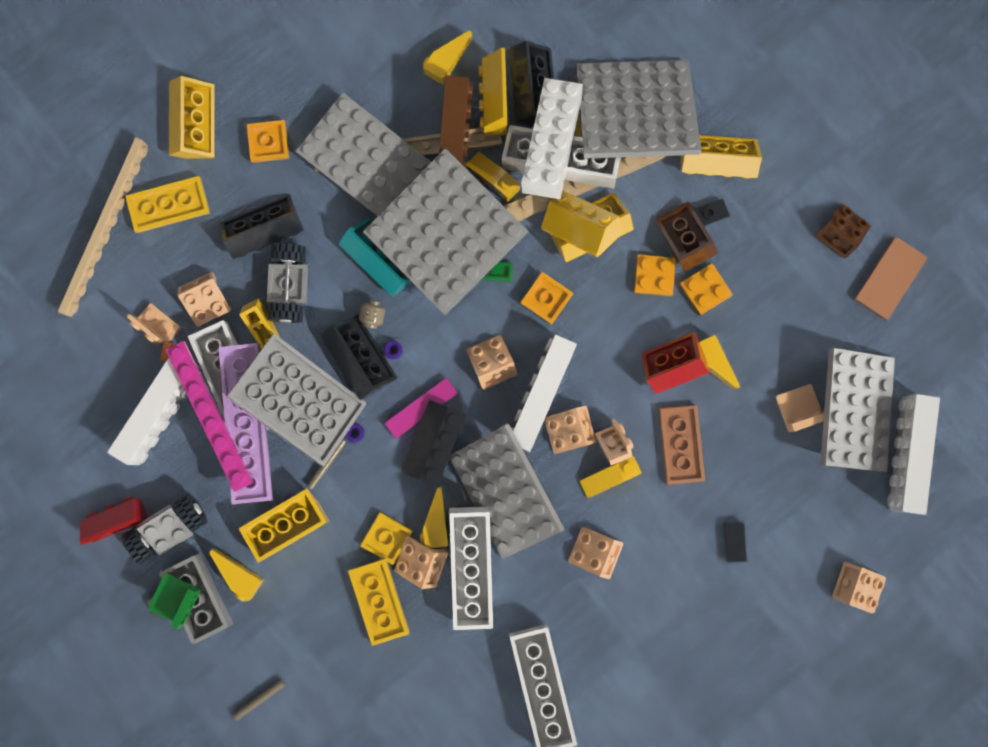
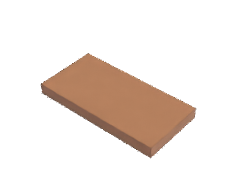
M894 237L854 300L885 321L888 320L928 257L898 237Z
M697 405L658 408L666 485L705 481Z

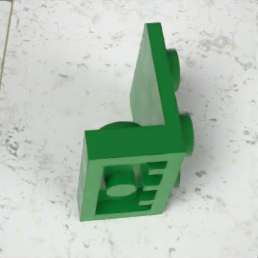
M165 573L148 606V610L172 621L170 626L179 629L185 625L202 589Z

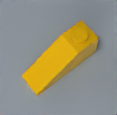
M465 32L435 50L430 57L427 56L422 65L424 74L444 85L446 75L450 76L472 41V32Z
M479 151L467 163V167L506 203L520 190V183Z
M259 298L242 306L239 315L261 349L272 334L280 337L273 321H268V311Z
M716 335L699 342L706 357L709 371L731 389L739 388L740 384Z
M634 456L604 468L579 482L587 498H590L642 472Z
M442 487L436 490L423 527V533H420L421 544L429 549L449 546Z
M217 548L211 549L209 553L229 588L235 593L234 596L243 602L251 600L264 579Z

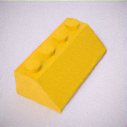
M500 48L483 57L482 66H479V77L483 78V83H479V94H483V100H479L480 111H483V117H480V129H484V136L507 135L505 48Z
M179 76L169 81V156L184 159L214 158V84L184 76Z
M699 135L701 144L700 155H681V171L687 174L699 173L708 176L723 175L725 177L739 176L746 179L758 177L762 160L757 139Z
M563 190L561 199L553 198L549 201L541 225L543 231L595 257L602 254L623 234L618 215Z
M614 192L592 202V204L619 216L623 234L620 236L634 230L629 211ZM551 235L558 252L565 262L587 253Z
M307 488L238 529L259 563L330 521L319 502Z

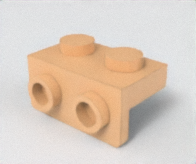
M616 419L611 420L612 427L595 433L596 439L610 465L632 457V441L629 437L626 438L623 425L618 424Z

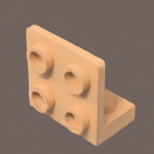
M213 271L178 287V297L197 327L231 311L230 306L216 284V277Z
M152 303L147 306L139 317L131 314L127 315V318L131 320L129 324L132 327L144 332V336L148 340L158 345L170 342L182 328Z
M501 335L466 349L483 390L518 375L515 364Z
M812 384L775 397L788 432H795L824 421V412L821 410Z
M587 406L554 414L544 419L554 454L597 443Z
M581 527L568 562L597 576L610 579L624 543L588 528Z
M406 537L394 571L421 589L435 588L449 552L444 549L431 550L415 539Z
M844 561L832 598L873 614L878 605L881 591L884 588L886 577Z

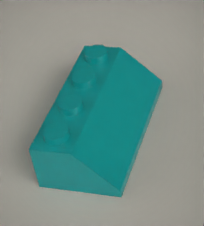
M368 217L349 228L339 242V245L393 297L401 292L411 280L363 232L374 221L371 217Z

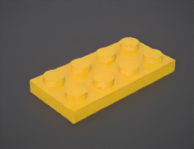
M200 176L126 195L136 233L210 214Z
M387 559L378 560L349 570V576L371 645L408 635L410 631Z

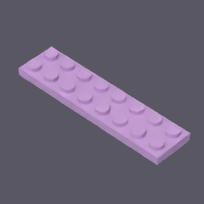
M259 344L218 347L225 425L254 482L236 492L233 491L230 484L231 503L241 504L273 500L267 427L226 397L260 352Z

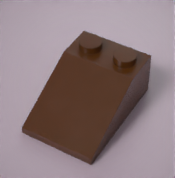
M689 201L655 219L684 272L718 254L714 241Z

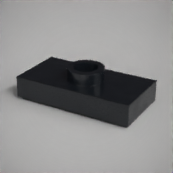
M724 199L694 209L704 226L730 216Z

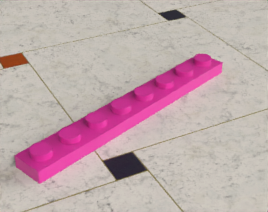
M182 341L166 349V353L233 491L236 492L254 483L186 342Z

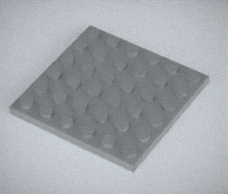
M688 60L576 64L577 83L583 84L580 120L584 158L700 155L701 144Z
M445 148L363 232L446 315L528 233V230Z

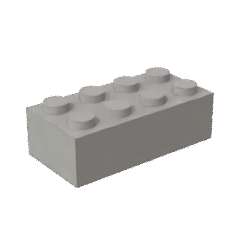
M201 553L159 573L161 579L165 573H168L202 589L184 625L192 645L234 624Z

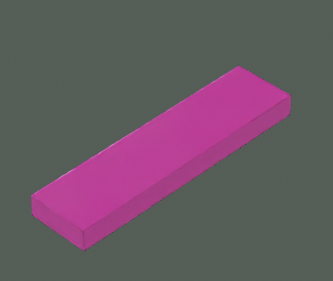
M446 378L385 422V425L397 439L421 421L429 400L443 405L458 393Z

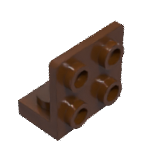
M841 203L830 220L815 237L846 259L859 247L871 225L849 207Z

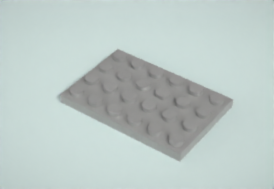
M342 93L296 150L297 154L377 217L431 163L430 160L345 93Z
M272 334L226 396L321 467L326 464L367 404L276 334Z
M829 348L820 465L887 472L895 358Z
M509 423L450 455L449 458L474 506L489 507L490 536L502 559L565 530Z

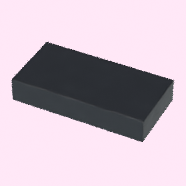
M724 523L726 562H747L744 523Z

